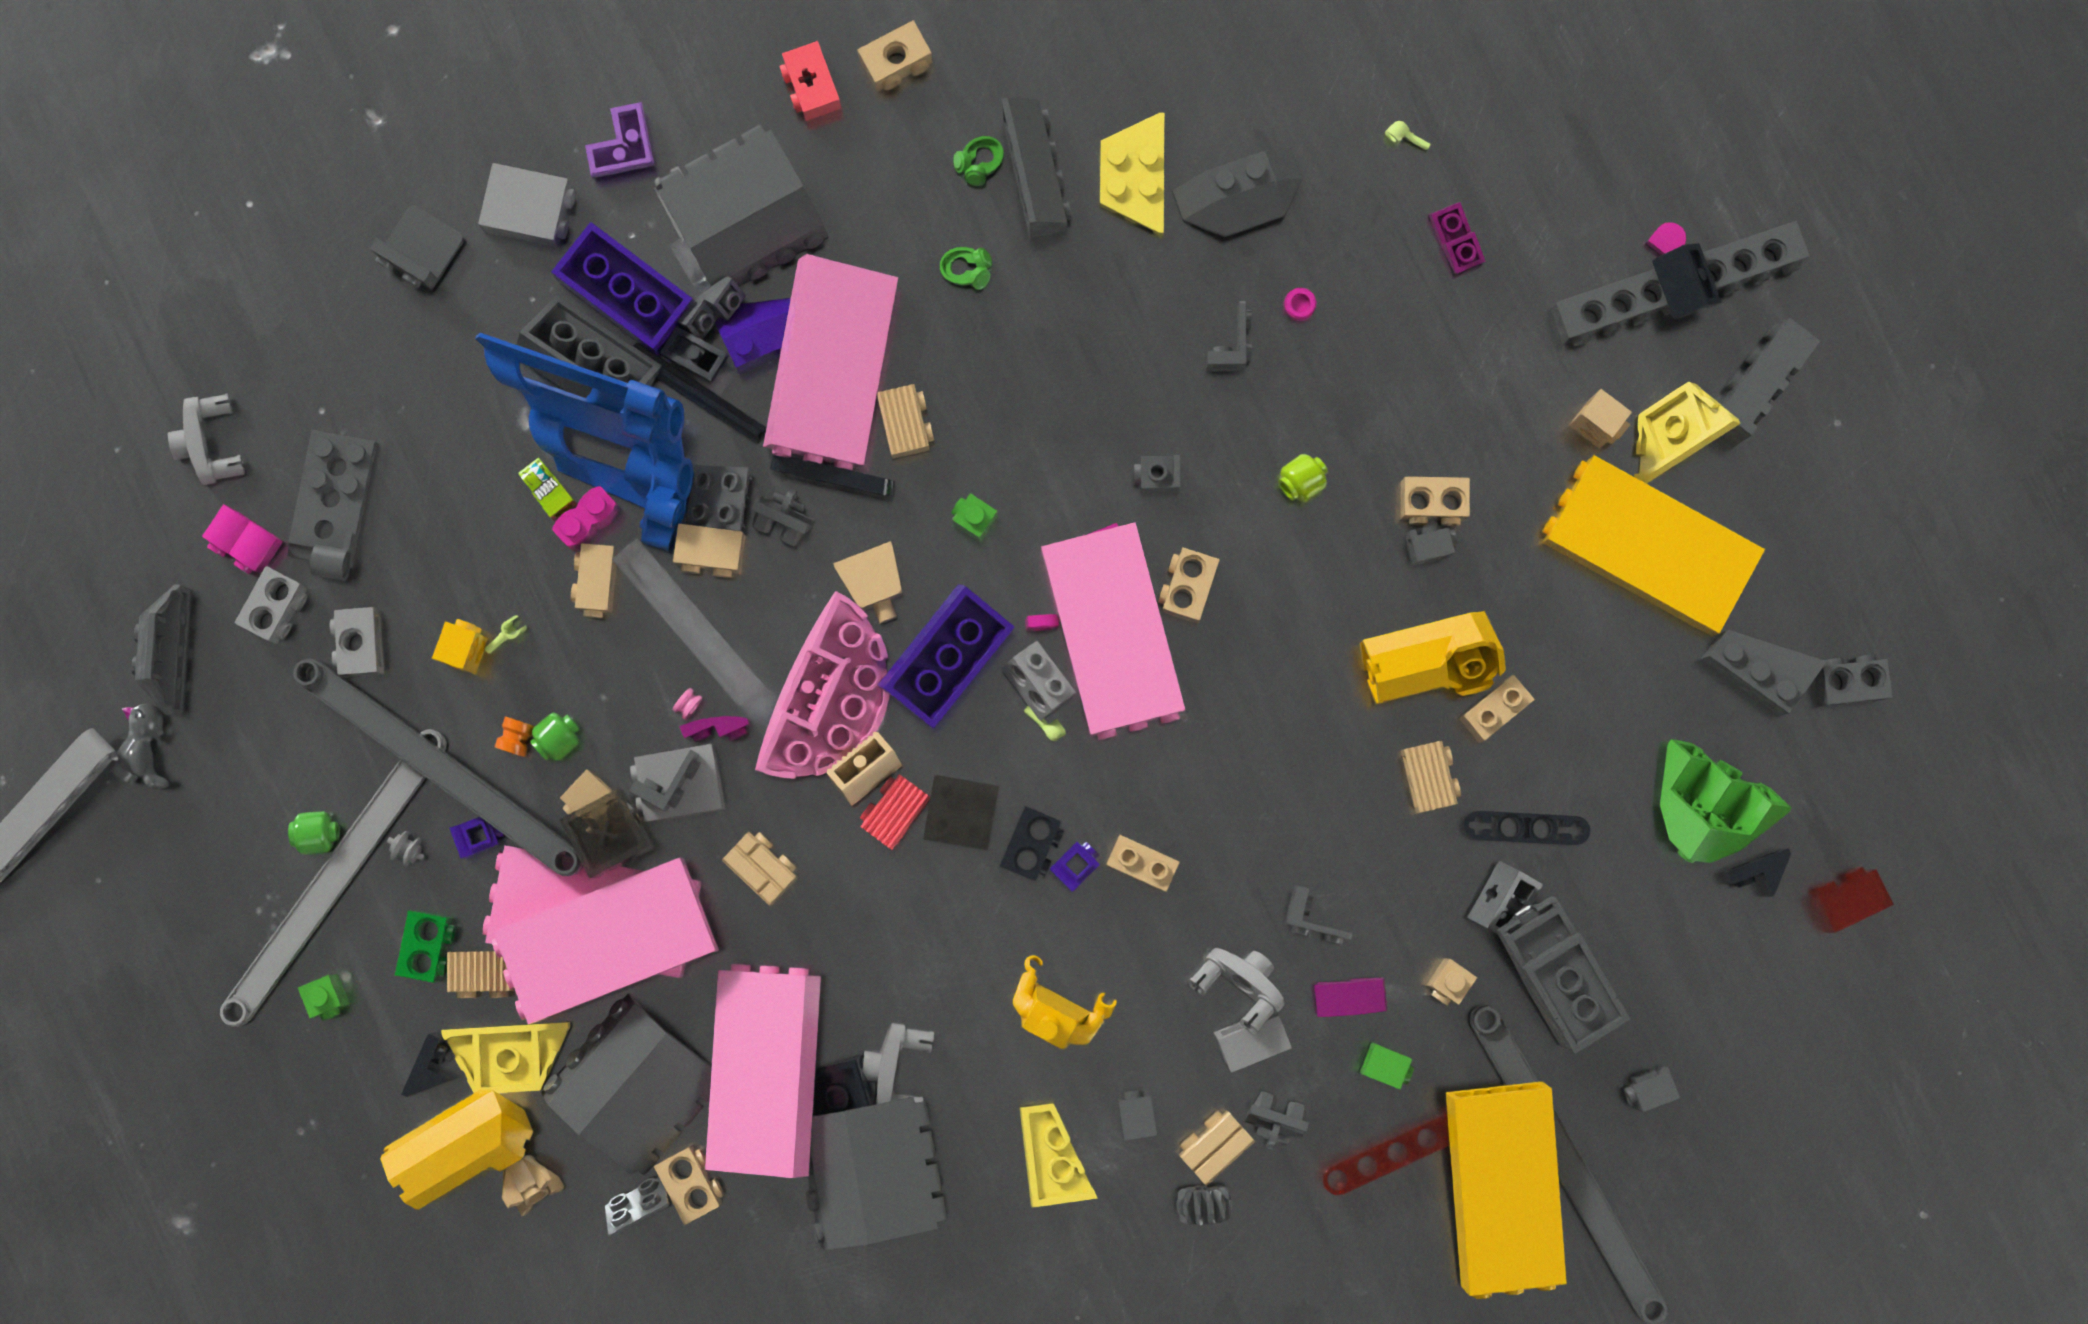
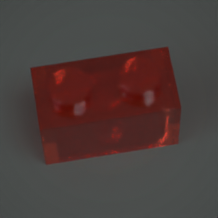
M1861 866L1845 874L1847 879L1838 884L1832 880L1816 888L1818 893L1809 897L1826 933H1836L1894 905L1876 869L1865 870Z

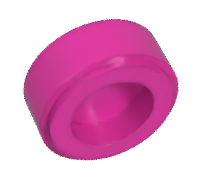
M1295 288L1285 298L1284 311L1294 321H1305L1313 315L1316 309V298L1306 288Z

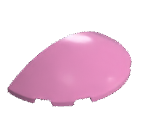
M835 591L816 621L787 677L760 749L755 768L759 772L791 779L801 776L825 774L827 769H832V764L837 765V760H842V756H847V753L852 752L853 748H857L858 744H862L863 740H868V736H873V732H877L883 720L890 697L888 693L878 686L879 682L887 674L886 660L888 659L885 644L881 635L875 632L867 620L868 615L856 603Z

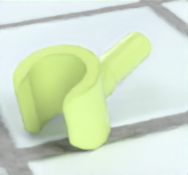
M1403 121L1395 122L1385 131V135L1393 143L1398 144L1404 137L1407 141L1426 151L1430 147V143L1410 132L1409 127Z
M513 616L503 622L501 626L502 632L485 647V651L488 654H491L504 641L514 639L526 631V625L519 630L513 627V621L519 616Z
M1029 706L1024 710L1030 718L1039 724L1051 741H1057L1066 734L1058 719L1048 724L1045 719L1040 721Z

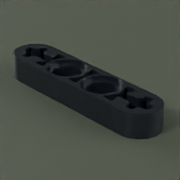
M773 455L770 470L885 497H892L895 481L812 461H803V459L794 457L786 458Z
M1474 811L1464 817L1461 825L1465 836L1476 841L1573 846L1586 842L1591 832L1588 822L1579 816ZM1477 816L1480 817L1481 823H1493L1491 816L1496 817L1494 824L1496 837L1491 836L1492 829H1482L1479 831V835H1476L1475 830L1469 828V822L1475 821ZM1506 818H1512L1518 824V832L1513 837H1508L1501 831V823ZM1538 820L1547 821L1551 828L1550 834L1544 839L1537 837L1533 830L1534 824ZM1556 820H1561L1559 827L1566 828L1571 827L1574 821L1578 828H1582L1583 832L1576 836V840L1572 839V834L1559 833L1560 840H1556L1558 832Z

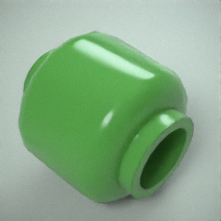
M551 713L532 729L533 739L530 742L546 761L550 758L559 761L579 745L580 741L576 732L580 728L568 714L565 717H561L557 713Z
M324 811L299 813L294 821L289 823L288 827L290 846L295 847L298 853L304 855L328 853L331 851L334 841H339L340 837L338 822H333L329 813Z

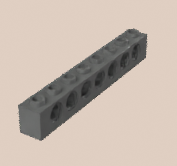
M1797 221L1703 252L1709 270H1712L1717 276V282H1714L1718 292L1723 291L1724 295L1742 289L1741 284L1753 281L1754 285L1772 279L1771 274L1781 270L1784 275L1801 269V264L1810 257ZM1764 249H1770L1775 253L1776 262L1769 261L1765 257ZM1734 259H1740L1746 264V272L1736 269ZM1655 269L1558 301L1550 309L1563 345L1573 342L1574 346L1592 340L1591 335L1602 331L1604 336L1622 330L1621 325L1632 321L1634 326L1648 322L1653 319L1652 314L1663 311L1664 315L1671 314ZM1644 290L1654 291L1657 295V302L1652 303L1646 300ZM1614 300L1625 302L1627 312L1621 313L1617 311L1614 307ZM1584 310L1595 312L1598 318L1597 323L1588 322L1584 317Z

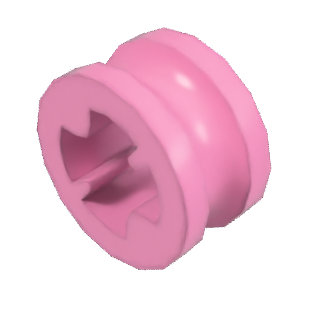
M691 688L683 693L672 709L675 713L681 712L684 720H687L696 711L703 700L702 696H695L693 694L694 690Z

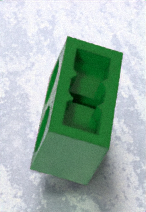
M408 910L395 976L432 983L440 982L441 977L446 976V951L448 944L452 945L456 934V926L452 925V917ZM429 922L435 923L438 928L437 936L433 940L427 939L424 935V927ZM422 954H426L431 960V967L425 973L420 971L417 966V960Z

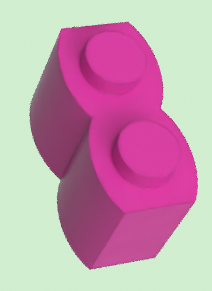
M598 486L585 493L579 500L576 508L563 513L556 520L552 530L573 552L581 549V543L589 544L594 539L597 530L613 523L618 517L621 508L601 486Z
M223 504L202 535L203 538L209 541L207 548L222 557L228 553L236 559L233 564L248 574H251L253 570L262 574L265 566H268L283 543L281 539Z

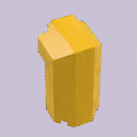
M1485 611L1467 613L1364 639L1360 642L1364 671L1367 670L1369 679H1367L1376 704L1444 687L1449 689V686L1462 696L1489 690L1494 684L1492 679L1498 673L1501 676L1506 671L1504 649Z
M479 1090L386 1146L383 1150L385 1153L381 1155L380 1159L392 1187L395 1188L400 1185L404 1193L399 1195L402 1201L419 1210L487 1168L501 1172L521 1160L526 1151L523 1146L526 1139L530 1141L533 1130L524 1109L494 1090Z

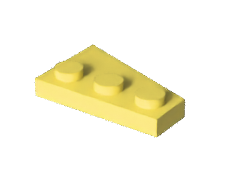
M1049 1103L1019 1107L1031 1207L1098 1199L1088 1181L1082 1163L1075 1153L1055 1105Z

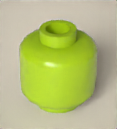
M1301 454L1281 469V479L1278 482L1282 491L1290 500L1294 501L1297 499L1300 502H1306L1326 487L1327 480L1325 474L1328 473V470L1320 458L1316 457L1313 459L1307 454Z

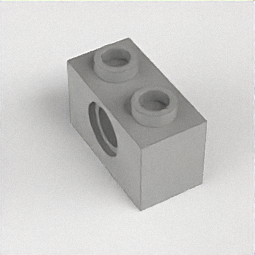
M374 607L334 610V619L330 620V633L332 638L336 640V651L332 652L333 669L337 670L339 676L345 678L384 675L380 610ZM360 634L362 645L358 650L352 651L349 647L350 639Z

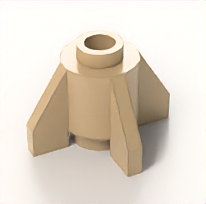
M524 1155L521 1160L503 1171L502 1199L507 1208L516 1206L521 1216L527 1215L533 1204L541 1201L547 1194L551 1195L561 1192L565 1188L559 1176L538 1163L532 1155Z

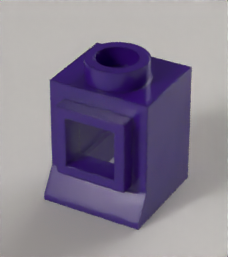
M481 817L449 828L461 859H469L503 846L501 837L505 835ZM482 825L487 840L473 845L468 830Z
M1076 842L1049 870L1073 892L1100 865L1096 861L1100 855L1087 842L1082 846ZM1076 853L1089 864L1078 876L1066 865Z

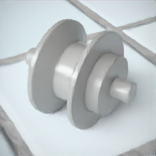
M404 831L402 835L398 834L394 839L389 837L387 843L391 844L389 848L391 852L390 859L394 860L398 856L403 858L404 867L408 866L409 863L413 864L417 859L422 861L425 856L421 854V838H417L414 841L409 840L408 831Z

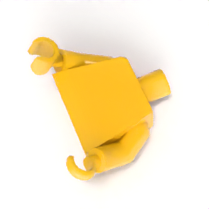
M1035 955L1027 957L1024 963L1027 972L1022 974L1013 998V1006L1021 1016L1022 1027L1060 1049H1065L1071 1044H1088L1104 1023L1103 1019L1111 1017L1117 1000H1114L1112 1005H1106L1102 1002L1105 993H1101L1093 1008L1094 1013H1091L1036 983V970L1030 966V960L1036 961L1039 966L1043 965V961Z

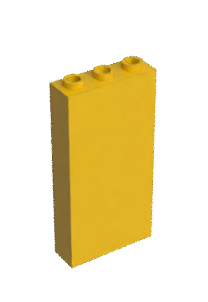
M1595 455L1587 462L1582 460L1573 475L1577 479L1572 490L1566 488L1558 502V505L1562 507L1557 517L1551 516L1542 531L1546 534L1543 544L1707 635L1713 637L1720 634L1765 549Z
M1540 1081L1446 1092L1461 1287L1473 1298L1486 1299L1492 1297V1293L1504 1292L1508 1295H1519L1524 1293V1289L1536 1288L1540 1291H1551L1556 1289V1285L1567 1284L1552 1088Z

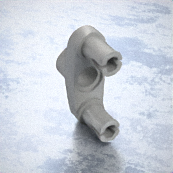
M228 393L200 399L199 396L184 399V429L168 432V442L173 459L190 458L202 485L216 483L217 479L245 475L241 455L212 461L208 454L202 422L207 417L228 413L233 414L232 406H230L231 399Z
M1215 948L1204 959L1205 964L1188 981V984L1194 991L1199 987L1197 993L1205 995L1219 976H1223L1254 999L1257 1003L1240 1020L1241 1025L1246 1030L1251 1026L1249 1032L1253 1035L1259 1032V1029L1271 1015H1277L1285 1005L1281 993L1267 979L1274 971L1272 963L1257 951H1252L1243 960L1226 950Z
M891 1023L880 1053L863 1052L862 1070L869 1082H875L876 1104L914 1097L894 1094L893 1084L898 1053L902 1048L931 1053L932 1044L919 1042V1040L933 1042L934 1032L906 1029L905 1025ZM914 1097L915 1103L922 1102L923 1097Z

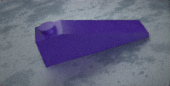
M791 298L740 304L728 321L719 317L715 322L740 375L780 357Z

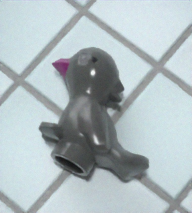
M148 703L122 709L128 720L129 733L113 759L112 756L109 757V759L116 763L112 767L111 772L130 785H133L140 777L149 788L158 790L169 787V781L157 775L153 768V752L150 743L153 739L160 742V736L164 734V720L161 711L156 706Z

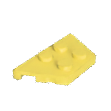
M1158 113L1101 140L1100 207L1112 213H1119L1124 219L1134 224L1138 223L1152 230L1158 236H1163L1164 113Z
M1688 381L1638 415L1637 430L1639 431V438L1636 443V455L1640 456L1639 473L1634 474V477L1647 484L1740 424L1739 419L1697 384Z
M570 1022L441 1030L443 1039L448 1042L453 1051L458 1066L464 1071L473 1093L479 1090H494L497 1093L543 1090L570 1029Z

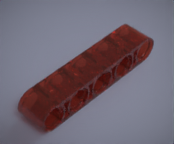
M1447 1109L1327 1164L1320 1172L1322 1186L1333 1195H1342L1449 1146ZM1423 1129H1430L1433 1132V1141L1428 1146H1420L1418 1143V1134ZM1393 1143H1401L1404 1149L1402 1157L1397 1160H1391L1388 1157V1148ZM1366 1156L1372 1157L1374 1161L1372 1171L1366 1174L1360 1173L1358 1170L1359 1160ZM1340 1170L1344 1173V1182L1339 1187H1331L1328 1184V1176L1332 1171Z

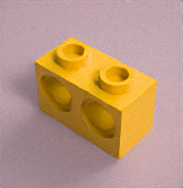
M457 619L455 624L445 621L432 659L476 675L489 638L480 634L481 628L469 622Z

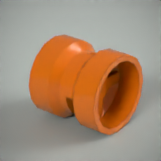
M505 716L502 723L503 735L497 738L494 747L526 757L528 751L526 741L532 737V729L535 726Z

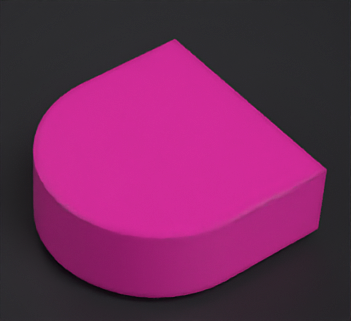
M1664 223L1658 227L1646 244L1660 255H1663L1685 245L1686 233L1676 223Z
M1057 614L1027 616L1025 619L1026 631L1035 632L1057 629L1059 627V616Z

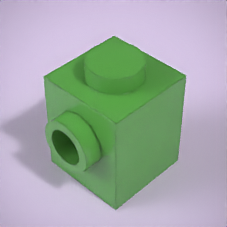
M971 493L966 500L961 497L951 512L955 516L952 520L953 525L979 543L998 517L997 510Z
M338 974L327 975L298 987L309 1018L320 1017L322 1021H326L340 1015V1008L350 1005Z
M1371 1042L1360 1073L1401 1089L1402 1084L1408 1085L1414 1067L1410 1065L1412 1058Z

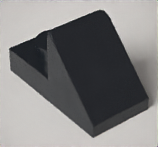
M678 326L675 327L660 351L663 357L687 369L697 379L713 383L729 357L726 352Z
M1789 848L1779 849L1720 873L1725 885L1736 883L1737 888L1756 882L1754 877L1756 875L1765 897H1773L1786 869L1791 852Z
M436 1032L427 1034L401 1095L405 1097L414 1096L457 1079L434 1068L435 1064L439 1065L442 1062L447 1051V1046L444 1045L445 1040L441 1034Z

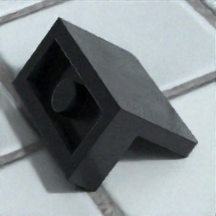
M1699 243L1682 245L1653 259V266L1674 319H1679L1699 309L1712 308L1722 303Z

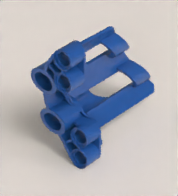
M483 333L477 334L475 340L484 347L486 363L492 375L503 385L521 391L531 407L529 413L531 434L541 450L553 455L557 470L592 486H601L606 492L644 507V517L639 526L642 528L640 542L666 552H671L676 543L678 524H682L685 516L686 500L691 492L694 478L692 461L684 456L681 434L685 417L683 404L680 400L666 396L665 392L661 389L634 380H630L627 383ZM520 363L592 387L591 393L584 398L523 377ZM567 426L632 449L625 471L570 452L563 437L564 427Z

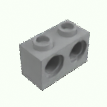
M265 566L234 623L267 641L277 644L280 639L283 640L288 635L292 626L290 620L295 611H300L307 600V594L305 593L308 587ZM286 584L289 590L288 595L285 599L278 601L276 591L281 585ZM266 613H271L273 618L272 624L268 628L262 629L260 625L262 616Z
M1038 641L1015 655L1001 669L1040 721L1065 704L1076 693Z

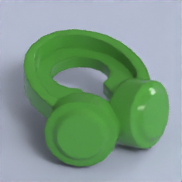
M977 137L970 141L963 151H957L954 154V168L958 173H965L966 182L973 186H981L985 183L987 176L994 173L1001 165L1004 150L1001 143L993 137ZM987 148L993 153V160L991 162L971 165V161L976 158V151L978 149Z
M956 247L947 251L941 258L940 270L942 275L955 285H971L979 290L984 288L990 280L988 268L992 266V259L990 254L982 247L977 250L969 247ZM958 258H965L967 263L977 265L973 271L966 270L961 275H955L952 272V264Z

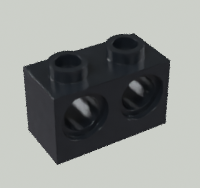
M1025 806L1000 867L1036 882L1038 876L1045 878L1052 861L1046 858L1051 846L1058 847L1065 831L1059 828L1061 821ZM1037 821L1045 822L1049 826V835L1042 840L1035 839L1030 833L1033 823ZM1024 851L1034 853L1037 858L1036 865L1030 870L1022 869L1017 862L1018 856Z

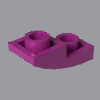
M1461 202L1428 214L1441 247L1455 274L1486 262L1476 234L1471 232Z
M719 716L689 722L679 726L684 739H693L694 743L711 737V730L715 728L720 738L725 739L728 737L731 742L747 735L746 729L752 727L749 719L743 717Z
M1356 978L1342 982H1318L1314 985L1318 1017L1359 1015L1388 1010L1385 978Z

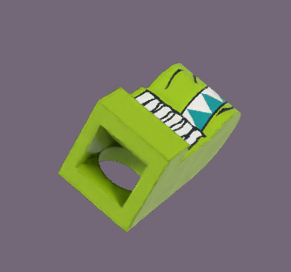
M539 457L518 473L548 516L555 522L563 513L577 506L578 503Z

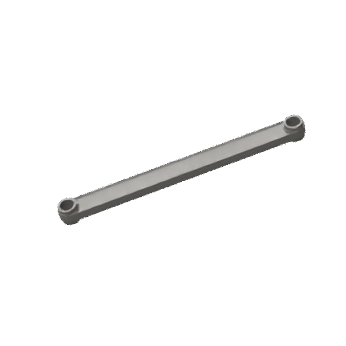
M427 729L420 733L426 739L429 736H435L438 741L437 747L445 752L447 742L440 732ZM402 759L399 760L222 1004L220 1016L225 1024L231 1027H239L247 1024L252 1019L426 777ZM235 1003L239 1004L243 1010V1015L238 1021L234 1020L231 1016V1008Z

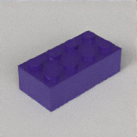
M592 222L587 225L551 271L558 282L657 356L660 355V351L675 327H682L677 321L694 302L692 297Z
M958 584L879 682L878 686L923 723L934 729L1015 626L968 587Z

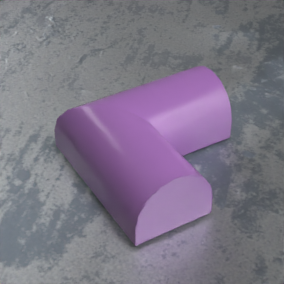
M642 102L610 108L616 139L585 145L591 177L598 178L655 166Z

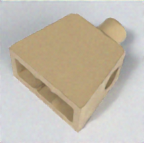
M891 541L833 563L855 603L863 611L874 608L879 624L898 617L891 600L903 596Z

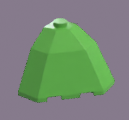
M1674 739L1669 741L1660 807L1669 840L1679 849L1678 854L1686 861L1691 863L1695 861L1712 863L1741 851L1787 815L1792 807L1774 790L1759 782L1757 784L1741 779L1742 771L1721 759L1716 764L1703 752V749L1693 743Z

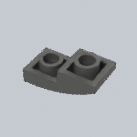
M727 276L701 294L687 308L677 322L685 331L703 340L719 317L727 321L731 318L746 295L735 281Z

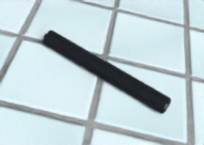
M635 343L632 345L662 365L656 378L754 442H758L763 437L766 431L765 425L655 355L641 344Z

